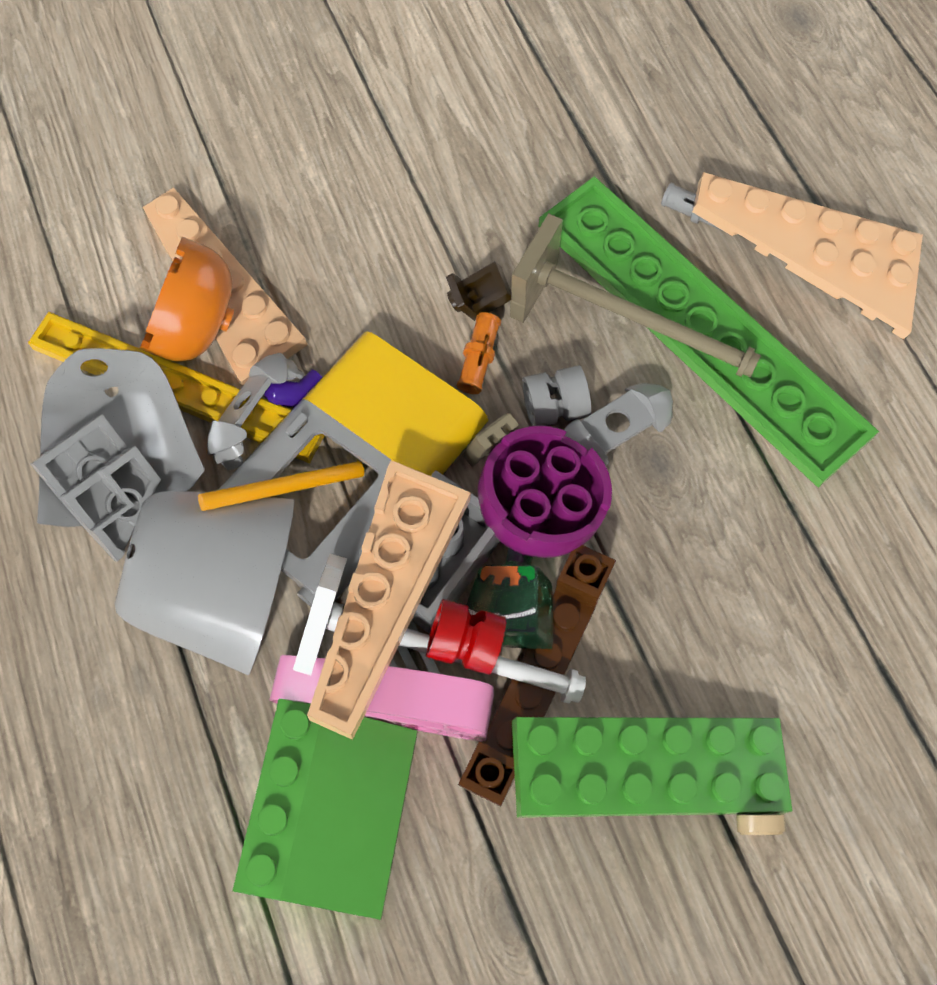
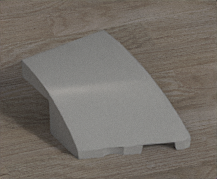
M102 414L30 463L94 540L114 561L120 560L134 531L142 503L155 493L161 481L136 446L127 447Z

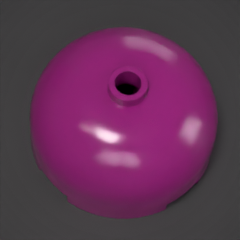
M530 426L507 434L491 451L478 482L480 511L486 525L495 533V537L510 549L536 558L563 556L584 545L602 524L612 501V483L603 460L592 447L588 451L578 442L566 437L567 431L559 428Z

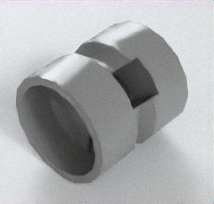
M580 365L558 369L554 377H550L544 372L522 378L524 401L531 426L554 425L559 417H563L568 422L591 415L590 392L584 371ZM555 394V399H551L550 395Z

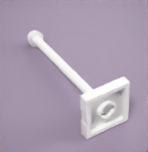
M331 553L329 555L317 587L294 664V671L311 675L325 630L335 631L339 615H342L343 604L334 601L347 558ZM407 629L399 646L426 653L430 635ZM498 656L492 671L494 674L561 693V701L568 704L571 701L580 702L586 685V677L579 675L577 670L569 669L566 675H562ZM457 659V660L455 661V662H457V663L462 664V660H461V659Z

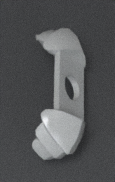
M282 353L268 355L254 364L250 369L248 380L218 421H212L207 437L208 455H213L217 464L222 463L227 470H233L242 465L243 459L241 455L244 453L242 441L246 439L247 433L246 430L241 428V425L271 383L281 384L286 382V380H294L296 377L299 379L303 378L304 373L296 367L292 360L286 359ZM250 396L249 400L239 408L241 403Z
M648 383L629 386L624 389L627 393L581 421L579 419L573 420L565 428V431H567L565 436L578 442L588 451L592 447L603 460L605 466H607L609 460L606 454L651 425L658 432H662L670 425L673 417V400L669 389L661 385ZM612 413H622L628 418L630 425L623 432H614L607 427L605 419Z

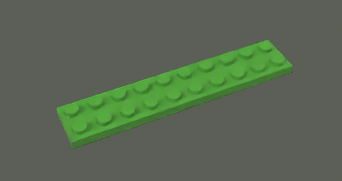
M595 176L539 217V228L548 213L563 219L560 247L609 293L745 353L749 346L754 348V352L760 354L761 357L751 377L745 375L740 377L736 375L738 367L647 328L818 488L878 434L879 431Z

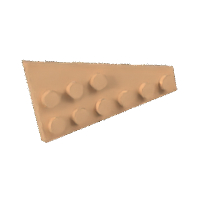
M703 172L697 187L693 213L731 236L739 234L756 244L754 250L767 257L771 253L786 262V269L837 300L844 297L861 307L860 313L872 321L876 317L894 327L892 333L902 339H905L911 333L922 234Z

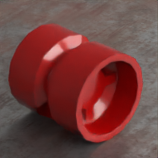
M442 599L431 628L426 657L452 664L457 659H461L464 668L490 675L501 650L506 628V617L484 610H479L476 614L472 615L468 606Z

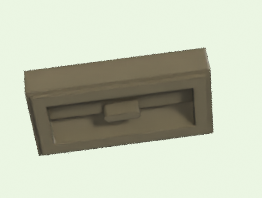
M505 413L475 436L464 452L463 457L471 467L475 466L482 457L488 456L501 442L502 438L513 432L519 424L510 413Z

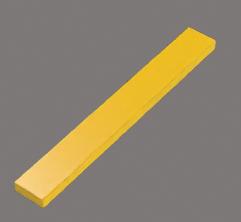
M49 311L28 341L33 350L62 362L74 352L88 348L142 352L151 357L161 367L173 390L180 410L210 423L221 418L241 390L175 362L139 350L140 348ZM91 359L82 363L80 368L97 376L105 373L108 366L102 360ZM250 396L241 403L239 408L249 400ZM260 398L241 425V428L246 430L247 438L262 443L292 410ZM318 434L314 436L295 458L311 463L325 435Z

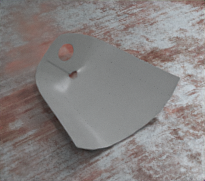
M81 349L71 354L48 380L42 405L40 456L103 414L126 446H136L160 477L161 481L154 494L169 491H187L195 485L204 472L205 468L194 446L168 379L161 367L151 357L142 352L130 350ZM98 359L105 362L108 369L101 375L91 376L83 373L80 366L87 360ZM111 387H118V394L109 397L105 390ZM39 475L37 523L61 527L82 526Z
M169 491L150 495L141 505L128 547L114 603L116 613L123 620L140 630L249 675L259 650L276 591L290 533L295 500L262 498L202 511L198 495L203 492ZM134 544L136 548L134 556L129 558L132 545Z

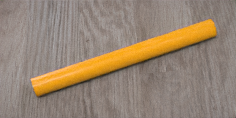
M361 461L201 493L198 495V501L202 511L360 478L364 476V467Z

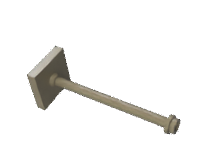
M548 213L512 273L511 318L524 323L542 290L550 284L738 367L736 375L740 377L742 375L751 377L761 357L760 354L754 352V348L749 346L745 353L556 270L563 219Z

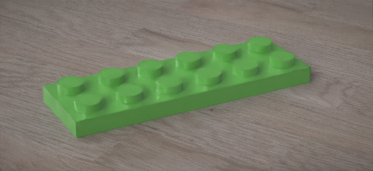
M516 717L512 720L517 818L784 814L793 812L780 718Z

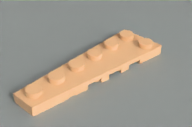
M174 187L143 206L148 220L172 262L174 257L183 259L182 256L175 254L182 236L211 248L226 262L232 277V294L228 307L234 309V314L227 331L219 329L215 339L242 387L249 378L251 367L266 356L282 353L286 359H289L307 346L305 337Z
M392 460L390 461L374 508L375 513L369 532H366L357 569L351 578L342 615H339L333 634V643L327 652L307 714L310 721L353 740L470 502L471 492Z

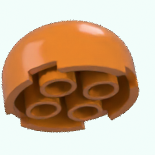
M182 236L175 254L182 256L183 259L174 257L139 349L169 361H187L203 354L213 343L219 329L227 331L234 314V309L228 307L232 294V277L226 262L211 248Z

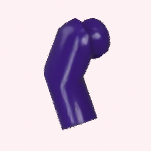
M311 369L299 382L271 383L264 396L275 405L294 408L318 383L322 376L314 369Z

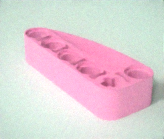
M281 655L270 701L278 704V699L280 698L311 704L325 658H316L312 674L308 675L293 670L297 656ZM389 666L364 717L422 732L472 741H486L494 699V687L477 680Z

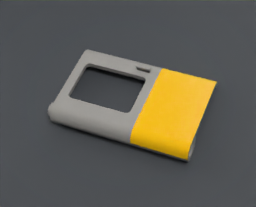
M366 331L218 490L277 478L313 437L318 434L326 435L379 474L377 480L308 558L299 559L287 549L285 551L281 571L298 584L301 589L297 595L310 607H312L317 587L330 553L347 558L334 602H336L350 585L352 575L356 572L366 532H369L375 513L374 508L390 461L392 460L429 476H432L435 470L444 475L489 420L481 407L470 398L377 335Z

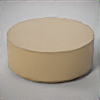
M784 814L736 815L737 832H740V835H782L783 832H786Z

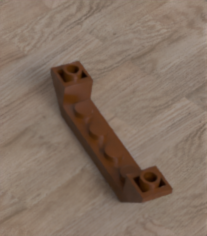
M584 545L571 551L557 580L556 590L521 660L522 663L565 675L616 563L615 559ZM512 679L488 728L486 741L478 742L458 786L501 807L515 781L512 720L516 717H545L556 692Z

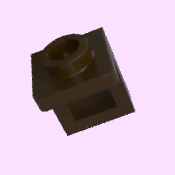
M495 261L463 280L454 273L446 276L450 287L447 297L452 307L458 313L462 311L474 321L479 313H489L511 301L512 292L502 267Z

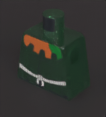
M509 547L505 565H484L479 569L466 606H468L472 615L476 614L479 610H484L506 617V628L501 647L552 649L553 591L551 581L539 567L532 565L533 557L518 553Z

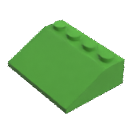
M279 698L232 892L382 920L418 731L364 717L352 740L310 721L307 714L311 704Z

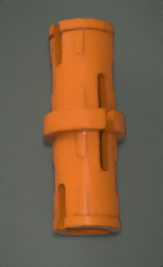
M481 312L477 315L471 340L464 347L463 355L466 358L456 386L465 393L479 394L482 392L488 364L494 360L495 351L493 346L498 328L501 325V319L494 314Z

